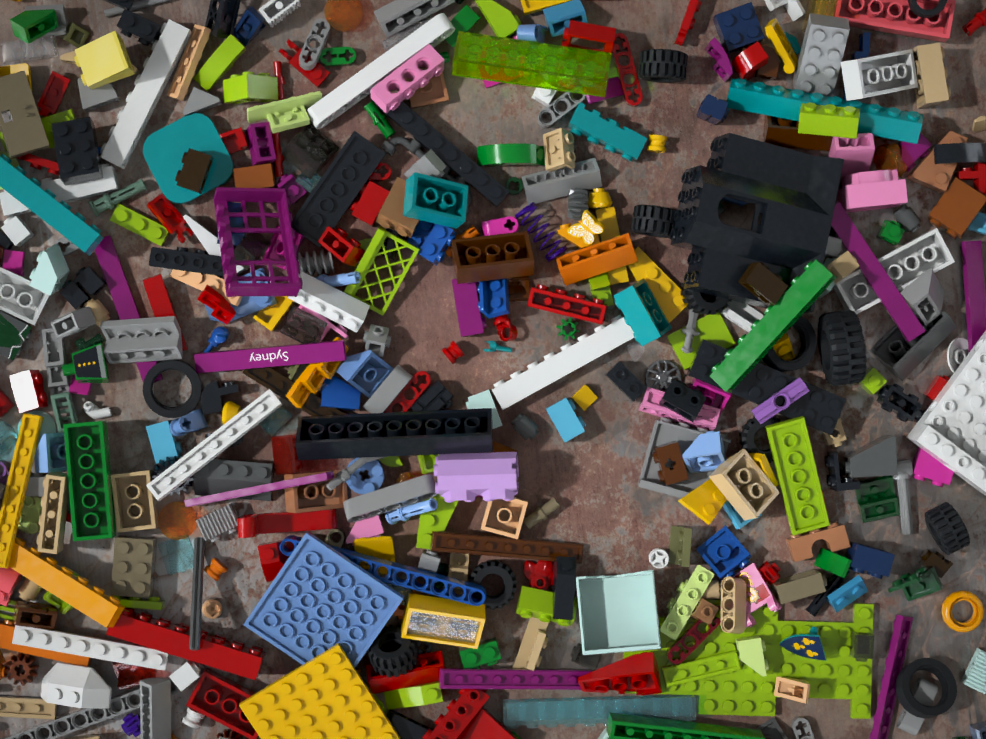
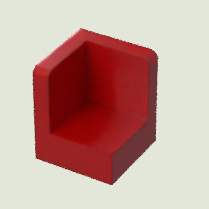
M242 127L220 134V138L223 140L229 154L249 148Z

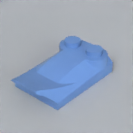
M265 268L255 270V275L267 276ZM251 272L242 276H251ZM238 281V283H252V281ZM256 281L257 283H270V281ZM243 296L238 307L230 304L236 312L230 322L278 304L276 297ZM205 305L210 320L223 323L211 315L214 309Z

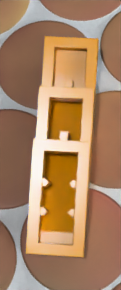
M336 337L333 341L341 340V338ZM345 344V349H346V354H347L349 348H348V347L346 346V344ZM342 361L310 363L295 381L286 397L296 408H302L310 393L316 394L325 378L331 379Z

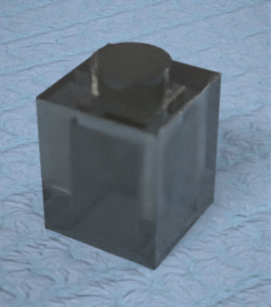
M851 632L850 655L860 662H867V659H873L874 635L871 633Z

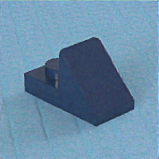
M251 6L245 11L236 25L233 35L244 46H247L265 28L264 21L266 19Z

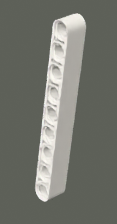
M444 13L433 17L308 108L306 112L315 128L321 129L368 96L371 93V88L425 46L430 44L434 48L452 35L455 27Z

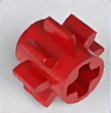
M766 561L758 568L765 582H768L769 585L773 584L781 576L778 573L781 569L774 562L770 564Z

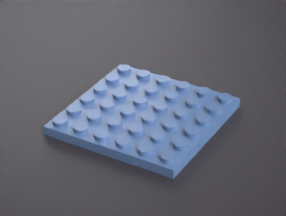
M307 531L243 625L302 665L339 643L353 666L356 667L400 605L404 596Z

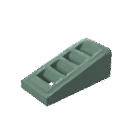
M70 391L50 395L59 433L64 432V420L71 419V423H79ZM62 398H66V399H67L66 402H60V403H57V400H56V399H62ZM68 405L67 409L59 410L60 406ZM70 412L69 416H61L63 413Z

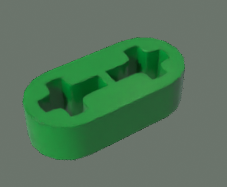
M351 47L325 48L320 55L323 65L329 67L352 65L357 58L356 52ZM346 51H349L353 57H350V61H346L344 57L340 58L339 55H346ZM328 52H330L331 56H337V58H331V62L323 59L324 56H327Z

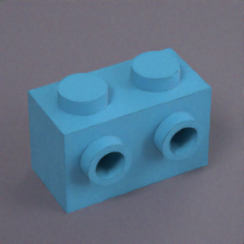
M571 0L543 9L546 26L551 37L564 34L565 27L569 28L570 20L588 23L585 9L580 0Z

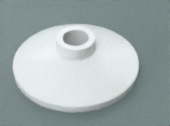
M964 338L954 339L948 347L947 361L953 373L969 353L968 340Z

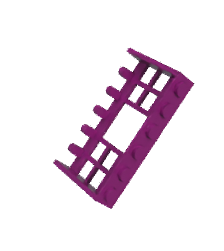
M217 187L213 199L226 296L297 297L299 289H302L303 282L302 278H299L300 263L296 261L297 245H294L293 241L295 231L294 228H291L292 213L288 209L290 199L289 196H286V190L284 188ZM227 202H241L242 212H228ZM245 202H259L260 213L246 212ZM263 202L277 203L278 213H265ZM229 217H243L244 228H231ZM247 217H261L262 228H249ZM265 217L279 218L280 228H267ZM231 232L281 233L285 261L235 260ZM236 265H250L251 276H237ZM254 265H268L269 276H256ZM272 265L286 266L288 276H274ZM238 281H252V283H238ZM256 281H270V283H257ZM275 281H288L289 283H275Z

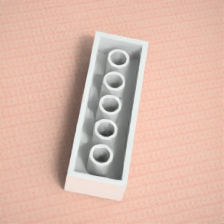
M937 228L877 258L899 292L929 268L935 273L955 262ZM859 269L833 286L844 309L852 310L856 314L881 302Z

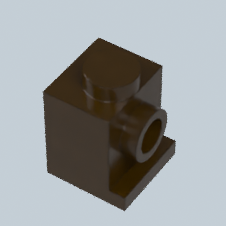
M929 549L922 553L920 556L922 559L919 561L927 569L934 567L939 578H942L953 565L951 561L946 560L938 551L932 552Z

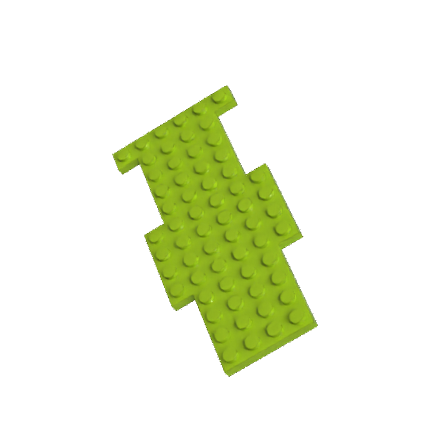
M721 599L706 600L713 605L721 606ZM853 603V622L778 620V611L771 612L768 605L765 604L751 613L757 623L751 628L746 627L741 634L724 632L720 623L683 661H692L737 650L736 638L758 635L761 637V640L765 641L766 651L763 652L764 659H767L769 670L766 671L767 676L764 677L739 659L741 670L666 687L662 667L675 665L668 659L667 651L698 620L690 617L676 640L660 632L661 649L623 652V659L634 654L653 652L658 664L662 693L658 694L698 695V714L775 716L776 697L778 696H774L776 676L803 679L809 682V698L851 699L850 717L853 719H871L873 603ZM720 609L717 611L715 617H721ZM658 617L659 629L666 617ZM705 622L698 625L699 632L705 633L708 630V624ZM811 627H817V635H820L826 661L799 656L786 650L779 644L785 638L795 634H809ZM687 636L684 640L685 645L689 647L694 645L695 638ZM680 643L678 646L681 649L678 652L672 651V659H679V653L682 650L686 653L688 650ZM625 691V693L636 694V692L633 691Z

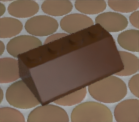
M765 115L763 131L765 143L791 149L800 148L830 152L833 136L798 133L799 121Z

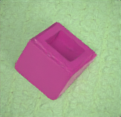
M74 374L69 391L74 394L90 395L92 383H78Z

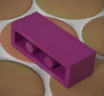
M452 279L461 337L484 333L483 329H487L485 317L481 318L478 307L480 299L477 296V286L479 282L457 284V280Z

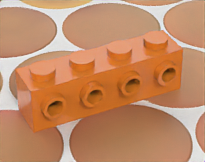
M629 233L556 257L559 272L565 286L638 262Z

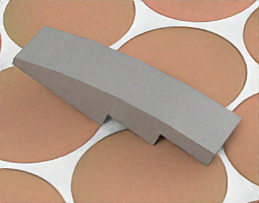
M53 328L42 329L44 363L47 368L50 393L53 395L69 392L70 378L69 375L64 376L62 365L68 364L64 338L57 339ZM66 398L56 399L57 403L67 401Z

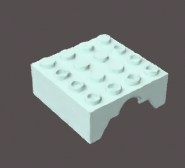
M653 570L620 575L576 577L582 653L584 656L661 649Z

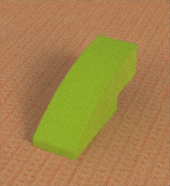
M230 34L206 61L194 77V80L209 92L234 66L233 63L246 51V48Z

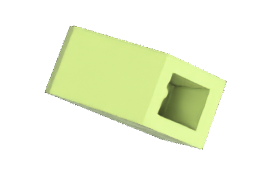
M758 635L736 638L738 658L761 676H767L766 671L769 670L767 659H764L763 652L766 651L765 641L761 640V637Z

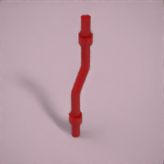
M275 61L273 64L274 74L278 82L277 101L285 99L283 87L285 85V78L282 76L281 61ZM277 132L272 133L276 155L274 162L276 177H282L284 175L282 164L284 155L281 153L280 133Z

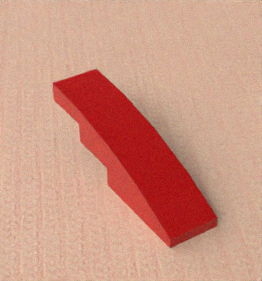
M158 274L143 279L154 316H175L181 328L162 275ZM181 331L182 349L185 351L188 349V346Z

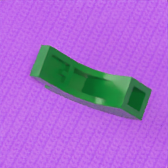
M519 143L478 146L477 165L487 167L501 165L545 166L544 146Z

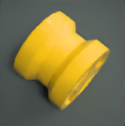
M649 135L650 145L647 147V151L666 153L665 142L667 141V136Z

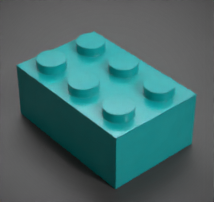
M415 172L406 180L403 216L457 229L466 222L469 186Z
M645 279L614 295L616 306L623 312L626 324L632 328L634 338L641 346L661 337L672 329Z

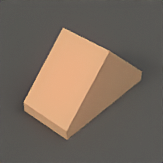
M776 676L774 696L805 704L808 703L809 682L803 679Z

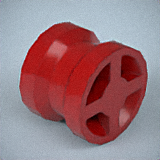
M454 341L450 342V346L442 349V352L452 364L456 363V359L465 355Z

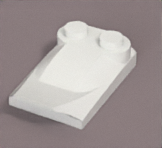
M0 267V310L35 325L49 295L29 286L31 280Z

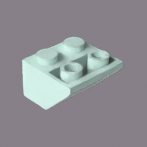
M55 244L39 253L37 257L38 265L31 272L30 279L32 280L29 285L50 296L62 289L70 272L60 246Z

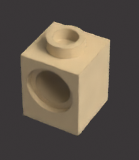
M846 251L832 261L827 268L836 276L834 283L837 284L854 272L860 265L857 263L856 258L849 251Z

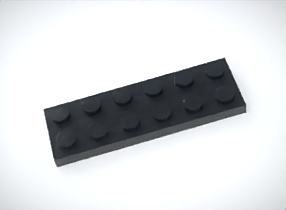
M354 131L292 219L291 228H294V230L320 248L322 245L318 240L328 226L335 228L386 153Z

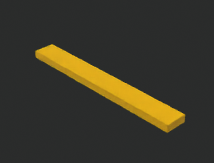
M23 413L0 509L1 568L8 569L44 419L42 416Z

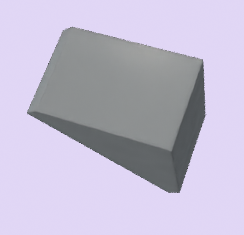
M193 87L183 114L186 116L193 113H201L222 105V101L216 96Z

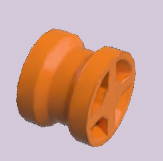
M214 557L211 560V564L204 568V571L215 581H219L221 574L226 573L228 568Z

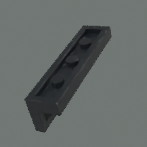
M241 0L210 1L205 27L211 29V35L227 38L230 34H234Z

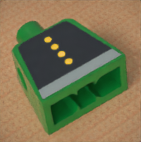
M102 343L72 353L73 363L62 365L64 376L75 374L78 383H109Z

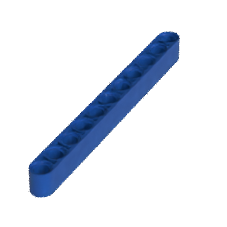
M295 535L285 537L280 544L281 552L286 556H290L302 537ZM286 542H292L294 544V549H288L286 547ZM329 545L342 555L349 557L358 566H360L362 561L367 562L369 569L364 570L383 582L473 606L482 605L486 599V589L481 585ZM379 567H386L388 574H381ZM403 571L407 574V578L400 579L397 573ZM422 576L425 578L426 583L419 584L416 578ZM441 581L444 583L445 588L438 589L435 587V583ZM459 586L463 589L464 593L456 594L453 589ZM478 591L483 597L475 599L472 593Z

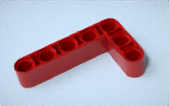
M336 509L302 513L275 512L242 515L237 518L238 538L256 537L259 534L335 529L337 528Z

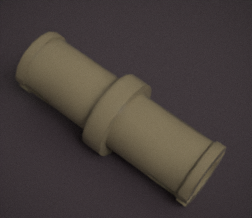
M552 497L551 500L541 507H536V510L524 518L523 521L531 529L542 519L546 520L549 514L561 506Z

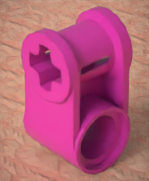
M512 216L481 223L484 236L514 233L519 230V222ZM509 220H511L512 223H515V226H513V230L505 228V225H508Z

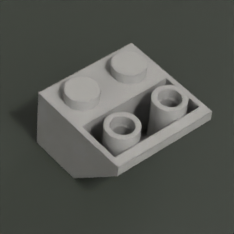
M929 268L910 285L906 286L900 294L914 315L925 326L941 314L945 290L933 270Z

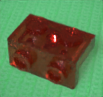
M112 662V667L118 680V690L131 689L134 686L140 685V680L156 678V669Z

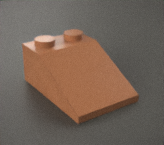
M342 469L284 474V480L333 471L335 478ZM333 479L285 488L286 512L302 513L344 508L343 502L348 500L347 483H340L332 491L326 485Z

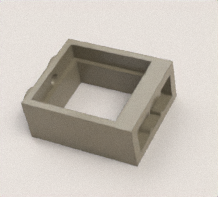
M812 569L778 579L771 584L774 597L778 602L785 604L826 592L825 586H827V581L824 574L821 575L819 571Z

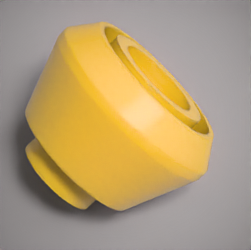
M604 188L593 189L592 193H589V208H607L613 203L609 192H605Z
M232 401L226 402L222 411V424L224 425L242 411L241 406Z

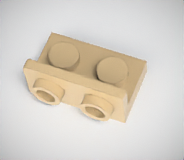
M563 128L543 134L545 168L549 172L563 167L575 168L574 137L571 132Z

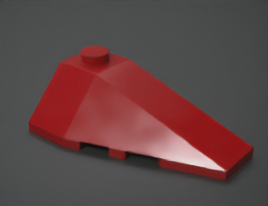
M653 652L634 654L578 677V683L582 692L606 693L608 690L618 691V694H625V691L636 692V695L662 693L658 664Z

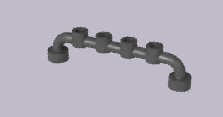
M395 137L389 142L385 140L380 146L391 156L397 151L395 146L398 144L405 146L419 159L425 155L420 150L422 145L415 139L409 141L404 137ZM447 166L443 170L445 172L442 176L443 179L464 185L467 183L459 175L456 178L450 174L452 171L450 167ZM469 189L466 216L471 211L469 207L472 203V194Z

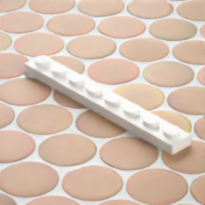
M270 389L148 483L146 485L147 488L160 502L281 407V402Z
M16 625L12 644L163 671L167 669L169 658L168 653L141 645L57 630Z

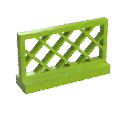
M379 226L355 270L360 273L361 279H358L360 283L347 285L344 293L370 305L369 309L383 316L420 249ZM386 237L395 241L396 248L385 249L384 241ZM408 247L414 251L410 258L403 259L400 249ZM397 250L400 260L390 263L387 253ZM384 254L387 264L377 267L375 263L376 256ZM401 263L403 267L402 274L394 276L391 266ZM388 267L391 277L381 280L378 269ZM375 271L378 281L368 283L366 274ZM392 280L394 289L384 292L382 282ZM379 283L382 294L372 296L369 286ZM366 287L369 295L368 298L361 299L355 296L358 289ZM383 296L385 305L381 310L374 305L373 299Z

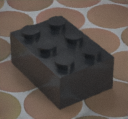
M85 117L51 124L60 179L64 185L103 179L96 130L92 119Z

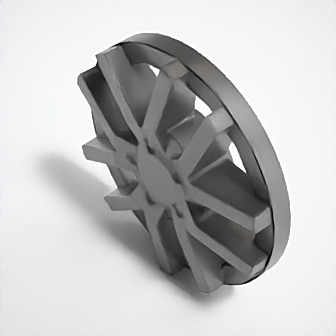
M658 360L648 367L645 374V382L647 387L653 389L658 383L661 385L659 390L662 391L663 387L667 389V384L672 381L671 379L678 377V380L681 381V373L674 363L668 360ZM659 363H665L664 370L660 369ZM667 364H670L674 368L667 371ZM657 365L658 372L651 369ZM676 370L677 375L671 377L670 372ZM649 372L655 373V378L648 377ZM649 380H655V383L652 387L650 386Z

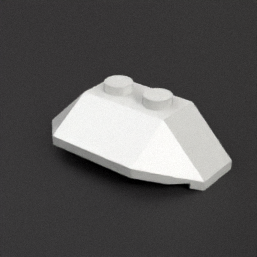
M58 662L42 678L41 698L47 703L76 708H110L112 688L105 683L103 678L92 667Z

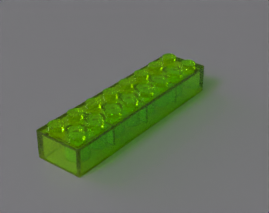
M458 31L453 56L452 75L605 97L612 53Z

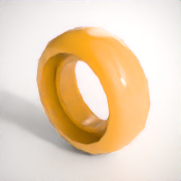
M959 590L952 592L945 598L942 603L941 614L943 621L949 628L965 633L974 630L980 625L984 617V607L977 595L970 591ZM961 600L968 601L973 608V615L965 622L956 621L952 614L953 606Z

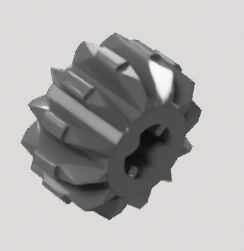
M571 188L568 194L569 219L582 220L583 212L588 210V191L581 188Z

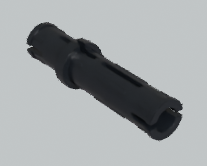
M835 574L831 578L828 577L827 586H825L826 592L817 594L805 610L815 617L827 602V596L841 587L840 583L844 578Z

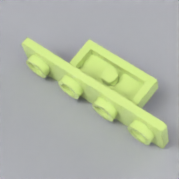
M321 91L310 92L305 95L247 108V120L249 123L267 119L272 133L310 125L306 109L322 99Z
M697 565L689 580L686 579L684 582L681 581L676 589L677 595L675 598H671L666 606L668 608V615L660 627V632L674 640L677 639L714 577V573L701 565Z

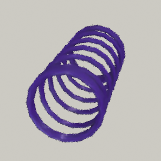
M532 202L528 206L523 208L521 211H519L515 215L516 219H518L522 215L531 211L522 220L520 224L521 226H524L538 219L527 230L528 234H531L543 228L535 236L533 242L540 241L546 238L547 236L551 235L539 248V251H542L556 244L545 256V259L548 262H550L555 257L564 252L567 249V247L565 245L558 251L553 253L551 256L547 257L562 242V240L560 239L542 248L545 245V243L553 237L556 231H553L543 236L542 238L535 240L550 224L546 223L540 226L539 228L529 232L531 228L543 217L542 214L522 224L537 209V206H535L534 202Z

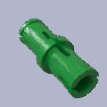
M371 101L364 107L372 118V123L374 126L377 125L385 139L396 133L386 120L387 116L381 113L374 101ZM375 113H376L377 116L380 118V120H381L382 123L385 125V127L381 124V122L379 121V119L376 117Z

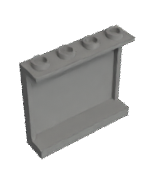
M661 417L660 421L655 420L637 486L683 498L709 480V476L715 470L690 474L685 464L689 479L665 485L664 481L660 482L657 472L660 470L658 463L655 464L652 453L655 452L654 447L677 441L683 457V453L700 434H705L709 430L699 427L697 431L689 429L690 425L681 422L677 426L671 424L672 420ZM721 434L726 453L731 440L726 439L727 435ZM667 459L668 463H666L665 466L672 468L671 464L674 463V461Z

